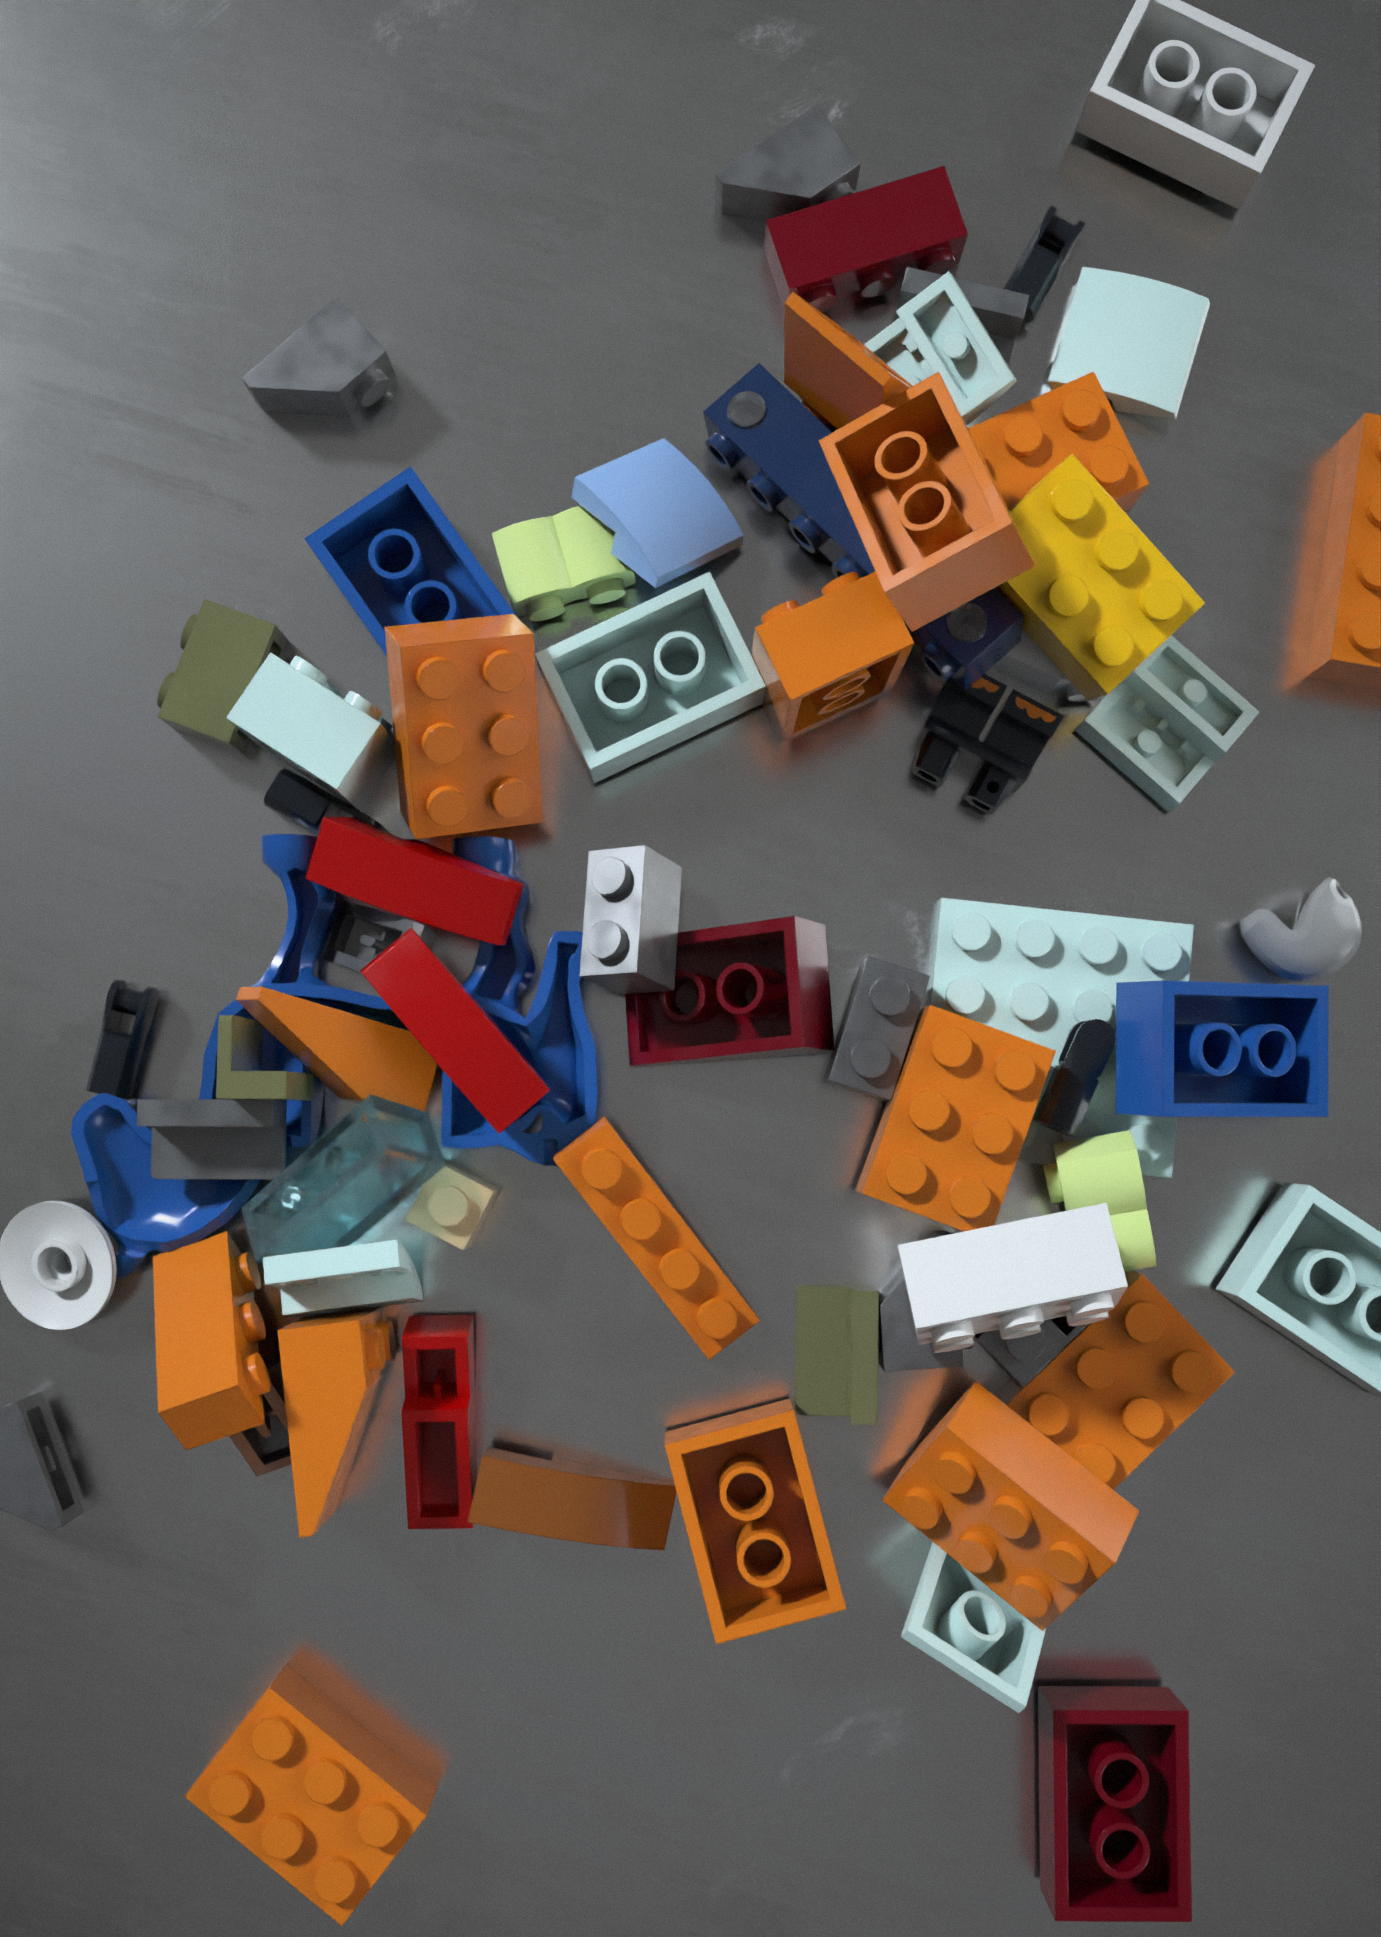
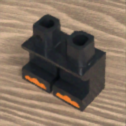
M984 674L964 692L949 678L943 683L916 739L921 742V745L918 749L912 772L932 784L942 786L955 761L972 769L977 774L964 799L969 804L986 813L993 814L1012 791L1016 792L1027 781L1033 766L1048 741L1054 735L1064 715L1013 689L1000 707L983 741H980L979 737L993 711L996 709L1007 685Z

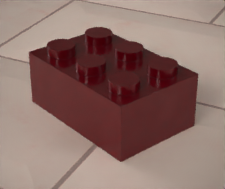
M1038 1686L1040 1889L1054 1920L1087 1922H1192L1188 1709L1169 1687Z

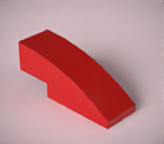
M323 817L305 878L386 911L499 946L506 944L525 885L419 839H402L353 817Z
M412 927L360 970L423 1048L499 1134L550 1091L539 1073L503 1034L493 1019Z
M473 1315L409 1316L402 1335L405 1399L401 1409L408 1529L473 1528L474 1524L468 1523L475 1490L476 1452Z

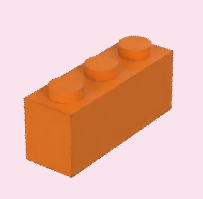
M225 1231L193 1244L182 1246L176 1250L153 1256L159 1415L186 1451L265 1424L262 1395L270 1392V1379L266 1365L258 1350V1341L265 1339L266 1331L261 1312L254 1302V1291L261 1288V1278L252 1254L250 1252L241 1254L229 1233Z

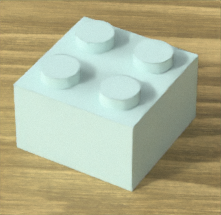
M270 652L226 718L256 745L341 800L361 810L396 757L394 740L389 735L393 726L381 717L383 712L355 692L349 691L344 699L339 697L340 692L327 682L328 677L304 659L295 655L291 663L288 664Z

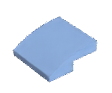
M665 438L575 477L571 498L615 532L611 554L654 588L742 545L744 534L722 497L698 468Z

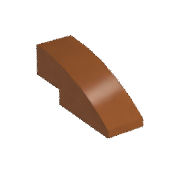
M487 1447L481 1458L468 1523L588 1544L664 1550L677 1491L673 1482L555 1456L550 1461Z

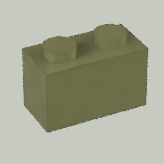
M204 599L198 615L192 614L183 628L180 644L181 649L184 651L175 673H168L160 686L157 705L161 709L157 717L176 731L244 755L250 739L226 717L270 652L282 659L289 640L275 624Z

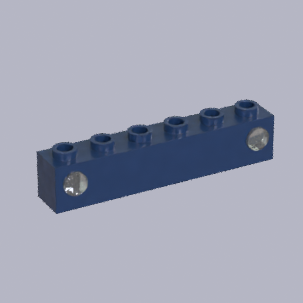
M758 363L703 411L709 437L705 441L708 451L725 470L730 471L735 467L748 480L747 487L763 508L770 512L777 508L790 521L789 528L792 534L806 550L814 553L819 549L833 563L832 570L836 578L850 572H857L859 577L862 578L875 572L819 443L820 439L832 432ZM993 588L913 632L906 623L905 625L914 643L922 650L919 653L920 658L930 672L943 682L951 678L965 692L1021 642L1024 615L996 588Z

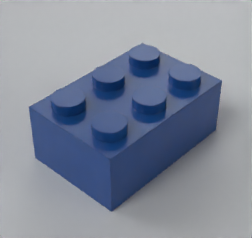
M411 466L304 538L386 657L385 627L506 614H514L516 616Z
M1165 980L1116 982V1114L1157 1117H1328L1329 986Z

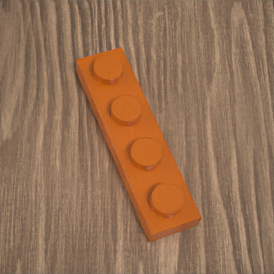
M605 1116L553 1155V1159L708 1360L760 1321L751 1306Z

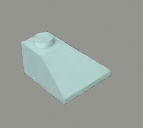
M932 1542L901 1637L1009 1708L1020 1713L1027 1705L1046 1628L1043 1631L1040 1630Z

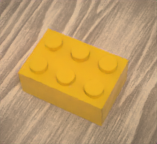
M1073 453L1053 468L1009 510L1035 566L995 588L1024 615L1023 630L1086 700L1105 696L1113 691L1205 604L1202 598Z

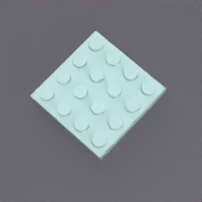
M941 898L938 900L928 1005H933L1055 1050L1056 1053L1037 1103L1036 1112L1055 1066L1059 1065L1058 1060L1069 1031L1075 1024L1093 1019L1104 1020L1111 1025L1116 1036V982L1189 981L1194 925ZM1115 1042L1114 1049L1101 1076L1097 1078L1099 1083L1076 1137H1069L1033 1121L1032 1118L1017 1162L1054 1164L1055 1158L1052 1146L1054 1143L1130 1130L1137 1148L1142 1175L1172 1178L1177 1117L1116 1114Z

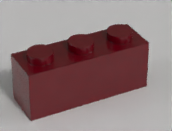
M941 166L768 219L765 225L764 252L783 309L784 303L791 293L794 292L820 312H825L835 306L838 300L862 293L864 297H874L889 291L897 282L904 280L907 267L941 275L946 274L960 262L968 232L946 168Z

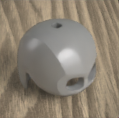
M1331 877L1326 878L1309 896L1299 914L1295 930L1288 928L1274 912L1268 909H1258L1239 923L1241 935L1254 955L1269 970L1293 982L1309 983L1332 976L1354 957L1361 943L1362 936L1361 920L1352 898L1343 891L1338 881Z

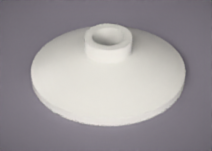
M52 1200L25 1208L9 1222L0 1240V1281L12 1305L25 1318L48 1329H72L94 1319L109 1302L116 1282V1257L106 1231L89 1212L68 1202ZM65 1253L70 1258L72 1268L66 1263Z

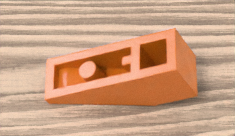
M239 987L236 1001L340 1099L362 1104L359 1112L360 1117L391 1125H397L400 1115L424 1117L437 1063L410 1031L265 987Z

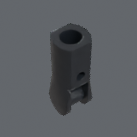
M1052 205L1003 288L1029 295L1023 324L1031 323L1036 317L1078 243L1086 223L1079 220L1075 226L1056 215L1058 208ZM1042 239L1062 248L1060 255L1040 245Z
M283 768L278 772L264 797L265 806L317 836L323 817H336L339 810L381 830L383 828L381 823L287 768Z
M116 979L113 981L106 997L101 1033L86 1091L97 1094L107 1093L122 1099H131L144 1044L157 1009L159 996L157 988L149 986L144 991L127 988L124 980ZM122 1013L136 1016L131 1034L117 1031Z
M1093 1019L1079 1022L1072 1027L1060 1054L1059 1065H1056L1033 1121L1066 1136L1076 1137L1099 1083L1097 1078L1101 1076L1115 1046V1031L1110 1024L1104 1020Z

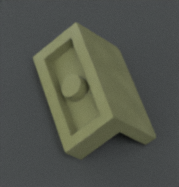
M219 1015L216 1099L314 1101V1074L290 1071H262L263 1025L259 1021L235 1015Z
M799 1285L797 1287L795 1411L798 1415L847 1416L851 1425H877L879 1291L873 1286Z

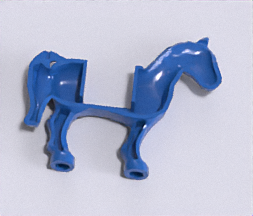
M301 834L263 835L261 838L262 862L282 881L287 897L288 920L284 937L270 967L259 982L250 987H265L409 1031L382 997L330 986L318 979V964L331 927L341 913V895L332 889L305 879L317 836ZM491 836L454 838L452 840V854L525 884L506 944L499 946L480 940L473 970L463 986L539 1073L550 1091L499 1134L443 1071L441 1147L464 1149L499 1145L518 1153L529 1161L544 1166H558L553 1159V1155L593 1126L596 1120L598 1096L596 1046L584 1012L580 989L581 977L579 976L583 933L579 931H558L553 933L548 944L537 993L527 1017L521 1016L518 997L531 982L536 967L532 949L524 933L523 914L528 905L530 891L528 884L514 873L516 859L515 841L508 838ZM236 999L217 1015L204 1052L201 1089L198 1099H216L219 1015H235L256 1020ZM263 1026L262 1071H290L313 1074ZM315 1075L314 1101L287 1100L286 1149L308 1146L316 1139L323 1108L324 1083ZM107 1093L95 1095L85 1102L72 1120L71 1136L83 1170L85 1183L89 1189L92 1206L105 1230L118 1243L116 1276L119 1279H124L133 1273L150 1251L167 1252L176 1250L182 1246L193 1244L226 1225L250 1198L261 1180L154 1179L151 1176L152 1128L150 1126H137V1111L125 1099ZM540 1113L543 1119L541 1130L535 1134L523 1132L531 1126Z

